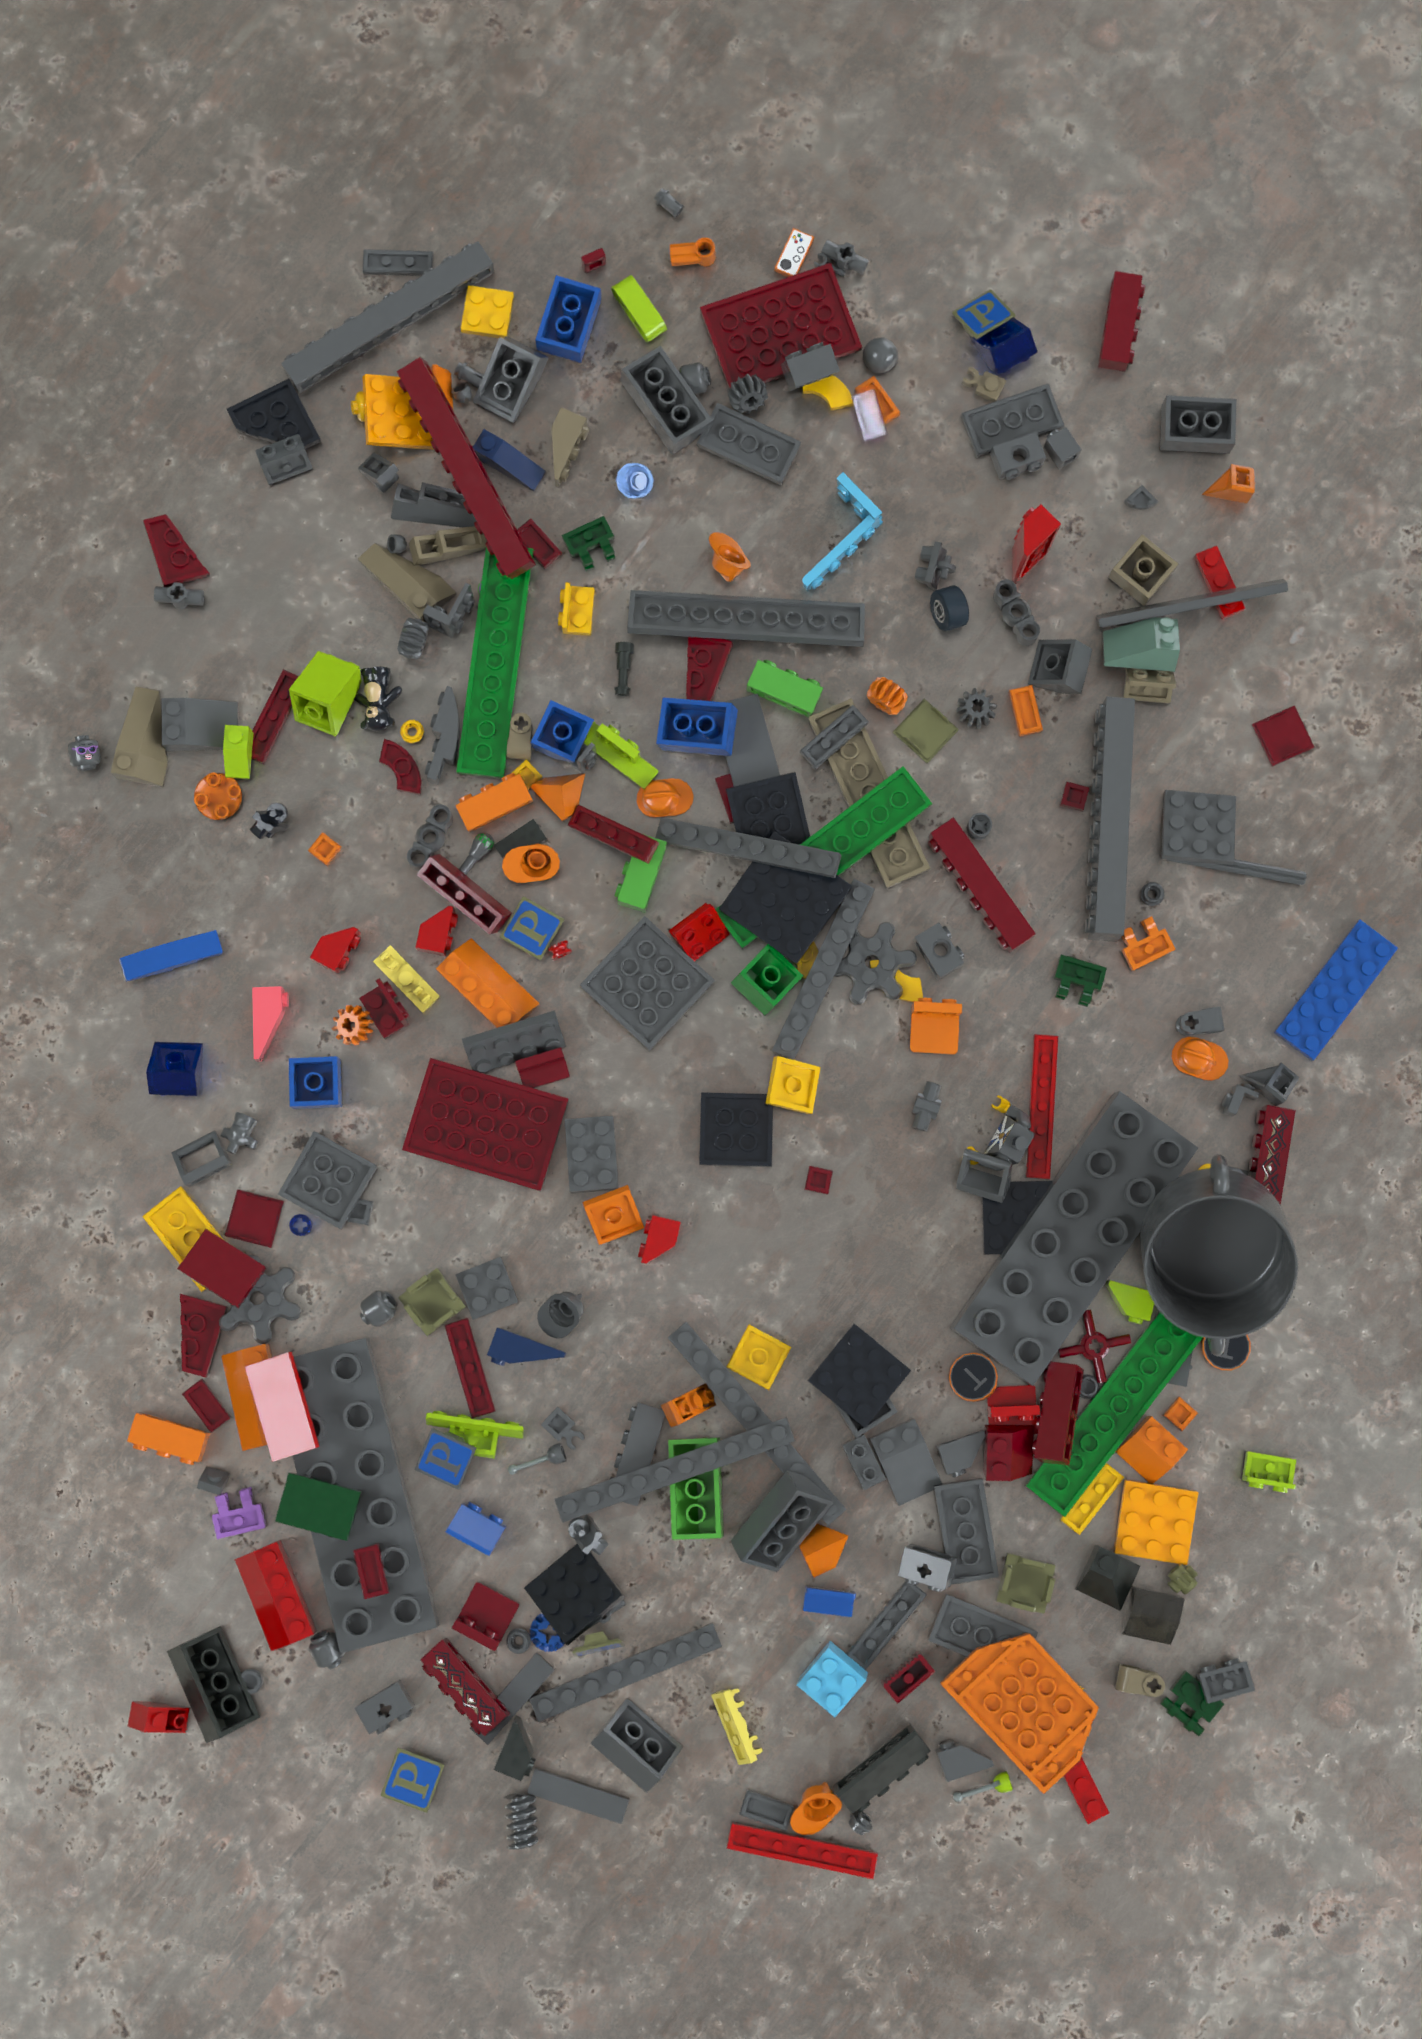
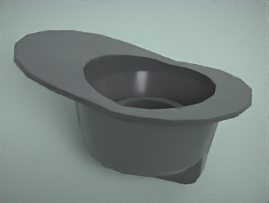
M566 1291L552 1295L540 1307L537 1315L539 1326L543 1332L553 1338L567 1336L578 1325L583 1315L584 1307L580 1300L582 1295H575Z

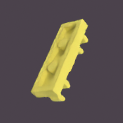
M391 945L373 961L422 1013L440 998Z
M739 1689L717 1691L711 1694L738 1765L750 1764L758 1760L756 1755L762 1753L763 1749H753L752 1742L758 1739L756 1735L749 1736L747 1723L737 1709L744 1705V1701L735 1702L733 1699L734 1694L740 1692Z

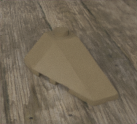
M376 543L358 558L364 567L415 618L426 622L423 612L427 605L433 608L437 605L442 608L457 594L439 575L419 565L414 566L413 562L395 553H390L388 549Z
M135 687L115 750L111 773L117 779L163 787L168 761L166 750L162 746L160 692L158 690Z

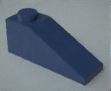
M483 429L473 445L481 462L532 491H535L546 473L543 468L505 440Z
M497 1327L487 1355L492 1357L490 1362L504 1366L506 1362L511 1364L563 1358L566 1356V1352Z

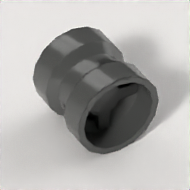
M974 814L966 826L968 836L974 840L985 839L991 831L992 820L987 814Z

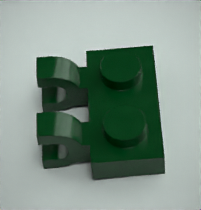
M605 516L562 535V539L571 557L579 556L586 572L594 569L593 560L588 551L598 546L601 547L607 562L616 558L614 555L615 551L609 542L615 539L614 534Z
M1061 954L1054 975V979L1060 980L1055 998L1065 1000L1070 984L1083 987L1078 1005L1088 1007L1092 999L1093 990L1100 992L1102 989L1107 968Z

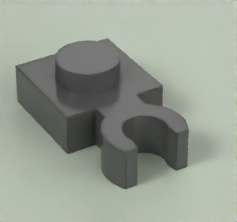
M559 1407L541 1424L557 1441H560L564 1436L568 1447L572 1450L576 1448L571 1442L573 1436H578L582 1441L585 1439L581 1432L571 1429L575 1422Z

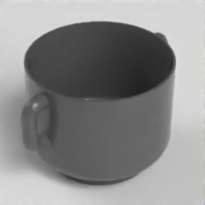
M1217 1154L1213 1156L1210 1169L1196 1170L1170 1182L1156 1195L1148 1207L1140 1234L1144 1276L1148 1292L1158 1310L1171 1323L1188 1333L1208 1338L1210 1352L1213 1355L1220 1356L1224 1353L1226 1339L1241 1337L1259 1330L1270 1323L1286 1306L1295 1288L1298 1259L1284 1211L1273 1194L1261 1183L1243 1173L1229 1170L1223 1155Z

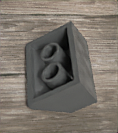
M628 1698L590 1743L646 1793L660 1781L683 1748Z

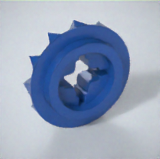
M541 1613L531 1624V1640L537 1648L545 1652L557 1651L565 1644L558 1634L552 1635L549 1642H546V1634L539 1631V1629H547L550 1623Z

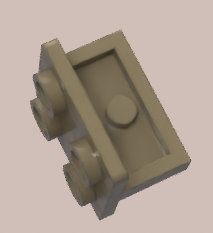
M1125 668L1126 677L1123 698H1134L1135 701L1171 703L1172 691L1176 688L1174 672Z

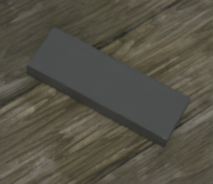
M363 249V274L422 276L424 271L433 268V251Z
M852 705L803 747L800 753L816 770L868 725L869 721Z

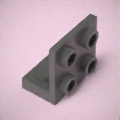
M465 583L449 615H447L445 609L437 605L434 608L427 605L423 615L426 623H428V627L450 638H453L455 632L459 633L464 624L462 619L465 613H470L475 603L471 585Z

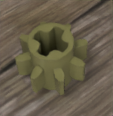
M1180 1563L1168 1573L1167 1576L1171 1580L1167 1584L1174 1592L1178 1593L1181 1591L1185 1595L1198 1584L1194 1579L1198 1574L1191 1566L1187 1565L1184 1567Z

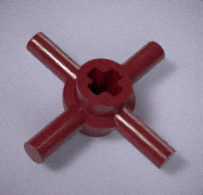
M1090 1309L1086 1310L1083 1314L1087 1334L1082 1337L1080 1344L1059 1348L1058 1355L1059 1358L1082 1354L1086 1359L1093 1361L1097 1383L1107 1381L1102 1359L1107 1355L1109 1348L1131 1344V1338L1129 1334L1106 1338L1102 1333L1096 1332ZM1093 1339L1095 1343L1100 1344V1348L1096 1349V1353L1094 1350L1089 1349V1344H1092Z

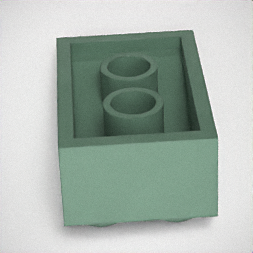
M1154 617L1103 631L1104 666L1175 672L1180 653L1178 619Z

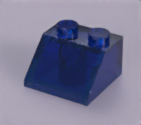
M1014 317L978 339L970 336L971 342L987 367L997 375L1008 372L1013 366L1029 360L1032 355L1038 353L1030 328Z
M155 1042L146 1071L149 1094L197 1096L202 1076L203 1043Z

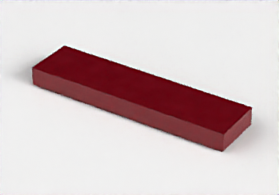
M284 669L252 730L254 733L252 759L262 764L265 763L292 709L289 689L299 676Z
M579 804L568 823L570 828L647 864L651 861L659 845L658 841Z
M465 1318L444 1325L471 1418L495 1412L469 1319Z

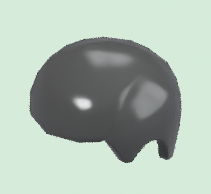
M884 337L874 338L863 349V362L868 370L874 373L889 372L898 363V350L891 340Z

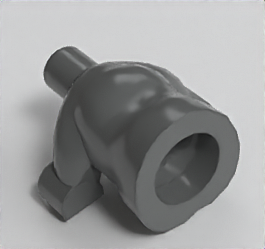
M236 1112L231 1128H224L221 1133V1137H225L230 1141L227 1148L228 1152L236 1154L240 1145H246L248 1148L255 1150L258 1141L250 1135L258 1122L256 1119Z

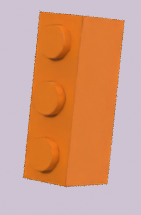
M514 773L508 774L501 778L502 783L496 786L493 783L488 784L480 789L481 793L475 796L468 794L459 799L460 803L455 806L468 832H472L534 802L520 774L516 776Z
M140 1412L135 1414L127 1442L133 1443L132 1448L141 1451H147L148 1448L157 1450L156 1455L165 1458L175 1455L180 1457V1462L194 1465V1462H200L203 1459L210 1432Z

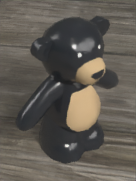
M380 666L361 669V675L365 684V696L357 692L354 698L355 701L367 707L365 720L360 724L361 728L382 731L388 726H394L395 720L390 717L387 707L401 695L402 688L397 686L389 692L391 670L388 667Z

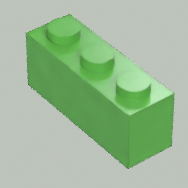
M758 660L747 683L746 691L753 694L758 693V696L806 717L812 716L823 691L820 683L810 678L804 680L798 677V674L792 670L786 669L783 671L776 668L777 665L769 660Z
M653 837L650 838L658 841L659 845L649 864L634 857H631L630 862L626 861L622 874L626 875L623 884L618 883L615 897H618V905L643 913L646 911L667 848L666 841Z

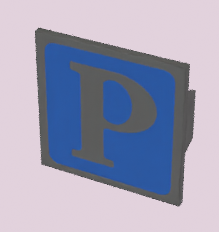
M431 1428L414 1470L459 1490L476 1447L465 1443L464 1438L451 1432L443 1433Z

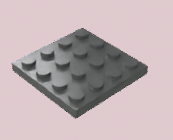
M644 916L580 984V987L650 1051L715 980Z

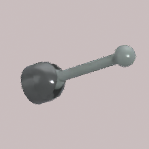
M561 1443L555 1444L548 1449L546 1456L517 1466L510 1465L508 1472L514 1475L518 1470L547 1460L553 1464L566 1462L567 1459Z

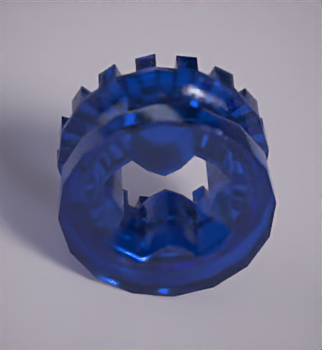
M303 1214L295 1215L289 1223L291 1232L297 1236L307 1235L311 1232L313 1225L311 1219ZM301 1218L303 1222L307 1223V1227L303 1228V1232H299V1229L294 1226Z

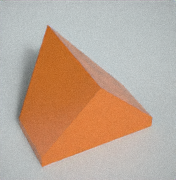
M1231 464L1230 468L1202 495L1247 504L1255 491L1254 468Z
M585 773L546 777L532 784L531 788L564 821L573 815L579 804Z
M818 1523L799 1545V1548L813 1578L836 1567L849 1537L848 1535Z

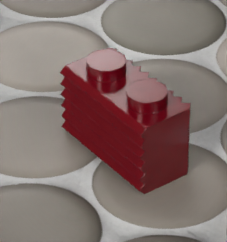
M915 1651L911 1658L908 1657V1661H904V1664H900V1667L893 1670V1674L889 1673V1677L881 1680V1684L898 1704L934 1674L935 1670L919 1651Z

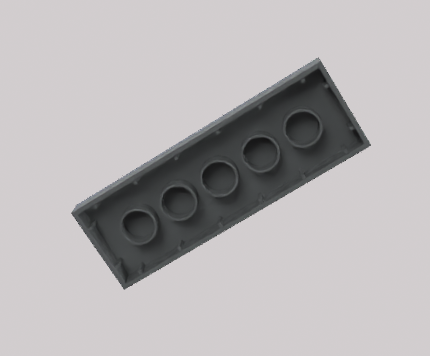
M1121 1091L1115 1092L1055 1176L1043 1197L1030 1212L1024 1224L1021 1225L952 1323L950 1329L1027 1385L1034 1386L1141 1232L1144 1216L1153 1199L1166 1185L1179 1177L1198 1150V1147Z
M369 1338L293 1357L319 1443L318 1448L293 1455L297 1474L361 1491L348 1541L311 1531L340 1654L437 1628L440 1624ZM379 1544L389 1593L364 1599L353 1550Z

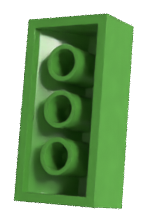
M720 1437L668 1440L669 1459L718 1442ZM721 1467L670 1485L672 1540L711 1539L724 1536Z

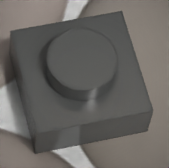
M206 1466L198 1480L197 1488L221 1495L228 1482L230 1473Z

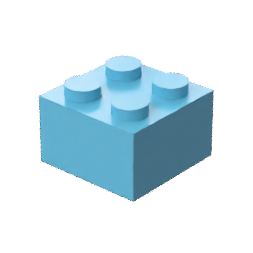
M829 1641L801 1674L797 1686L832 1716L836 1717L866 1682L868 1672L833 1642Z

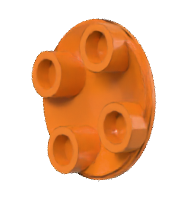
M212 772L202 778L197 784L194 792V802L198 810L207 818L223 820L234 815L239 809L242 802V791L234 778H226L224 773Z

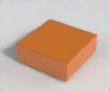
M322 832L308 849V852L328 866L342 847Z
M1177 1397L1163 1416L1180 1431H1183L1198 1412L1182 1398Z

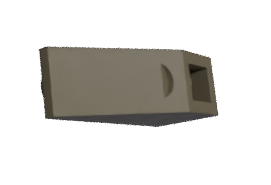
M562 407L551 427L556 487H559L562 481L565 482L570 473L568 467L571 460L575 461L580 451L578 445L581 440L584 441L589 432L587 418Z

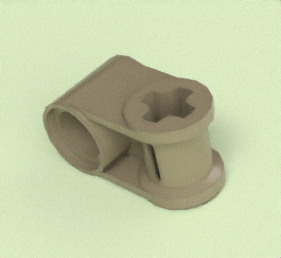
M517 713L511 718L507 742V758L531 760L533 726L530 717L525 713ZM521 720L525 722V725H528L524 726L523 730H519L517 726Z
M1120 1664L1115 1689L1130 1694L1158 1697L1165 1690V1682L1154 1671ZM1153 1678H1155L1158 1686H1154L1153 1690H1151L1147 1683L1152 1682Z

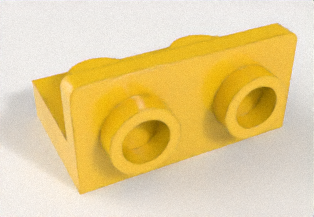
M570 582L565 583V589L560 591V603H564L563 612L558 614V626H562L563 634L591 636L594 588L571 586Z

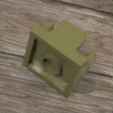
M438 1268L428 1275H424L398 1297L404 1305V1309L426 1336L432 1334L467 1307Z
M1007 1553L996 1602L1034 1613L1045 1614L1046 1605L1051 1601L1055 1584L1053 1575L1056 1565Z

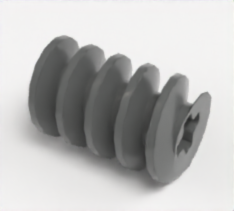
M525 1793L505 1796L504 1798L510 1799L511 1803L504 1806L506 1809L512 1810V1813L505 1815V1818L513 1820V1823L506 1825V1829L513 1830V1833L508 1835L507 1839L514 1840V1843L507 1846V1848L512 1850L524 1849L538 1843V1837L533 1835L537 1833L538 1828L532 1825L537 1822V1817L531 1815L536 1812V1806L530 1805L536 1801L535 1796Z

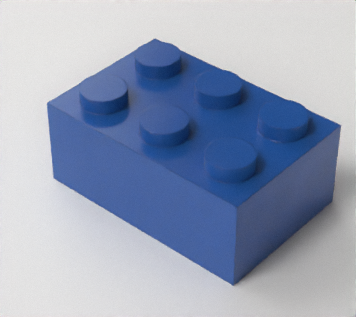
M556 275L535 339L537 350L581 363L602 300L601 288Z
M663 697L656 744L663 751L732 756L738 710L732 703Z

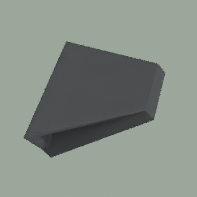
M1283 1063L1239 1075L1275 1106L1287 1100L1300 1078Z

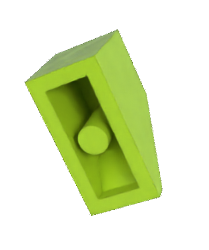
M225 725L223 754L226 778L250 779L254 733L249 726Z
M1111 1280L1106 1281L1105 1287L1121 1314L1129 1317V1322L1142 1325L1143 1321H1150L1154 1302L1148 1290Z

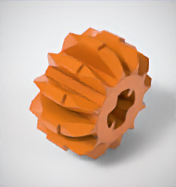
M877 677L869 686L866 695L876 708L889 715H897L902 711L908 698L903 688H900L898 684L888 680L886 677Z
M346 1005L345 1010L339 1009L338 1014L340 1017L333 1018V1021L337 1022V1026H334L332 1030L339 1031L336 1038L338 1040L343 1039L345 1045H350L351 1042L353 1045H359L360 1040L367 1041L366 1033L373 1032L371 1028H368V1024H372L374 1021L366 1019L370 1012L362 1011V1006L360 1005L355 1007ZM355 1022V1027L351 1028L350 1024Z

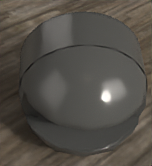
M460 383L451 390L453 397L459 403H465L464 399L466 398L468 400L471 399L472 392L468 383Z
M391 534L387 540L389 552L402 553L407 548L406 539L402 535Z

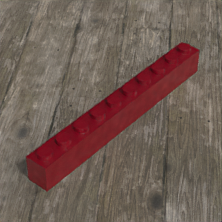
M419 357L397 371L400 377L398 383L405 393L408 392L411 397L409 400L410 406L415 413L419 412L422 418L419 422L426 433H430L433 439L430 441L433 449L437 454L440 453L444 459L441 461L442 466L448 474H452L454 478L452 484L458 494L462 493L466 500L463 502L464 507L470 515L473 513L476 519L474 525L480 535L484 534L488 542L485 543V546L491 555L495 554L498 560L496 566L501 575L514 579L536 566L428 362Z

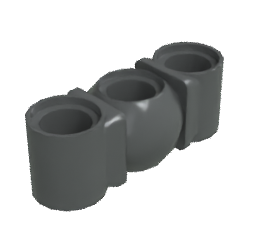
M1008 579L1001 580L993 593L994 601L999 605V609L1002 610L1004 622L1013 627L1012 631L1016 634L1018 642L1023 646H1031L1036 642L1040 634V626L1034 621V616H1031L1030 605L1020 598L1021 594L1017 591L1016 584ZM1007 589L1011 595L1004 597L1000 594L999 590ZM1019 609L1022 612V616H1013L1011 610ZM1023 630H1032L1034 636L1026 637L1023 634Z
M439 804L434 806L430 811V816L426 819V824L420 826L416 831L413 846L407 853V860L414 870L420 871L428 858L434 855L433 852L438 851L444 845L445 834L453 822L451 811L446 805ZM438 813H447V819L444 822H437L435 817ZM434 833L436 834V839L432 843H427L424 841L425 835ZM418 853L425 855L424 861L420 864L413 862V857Z

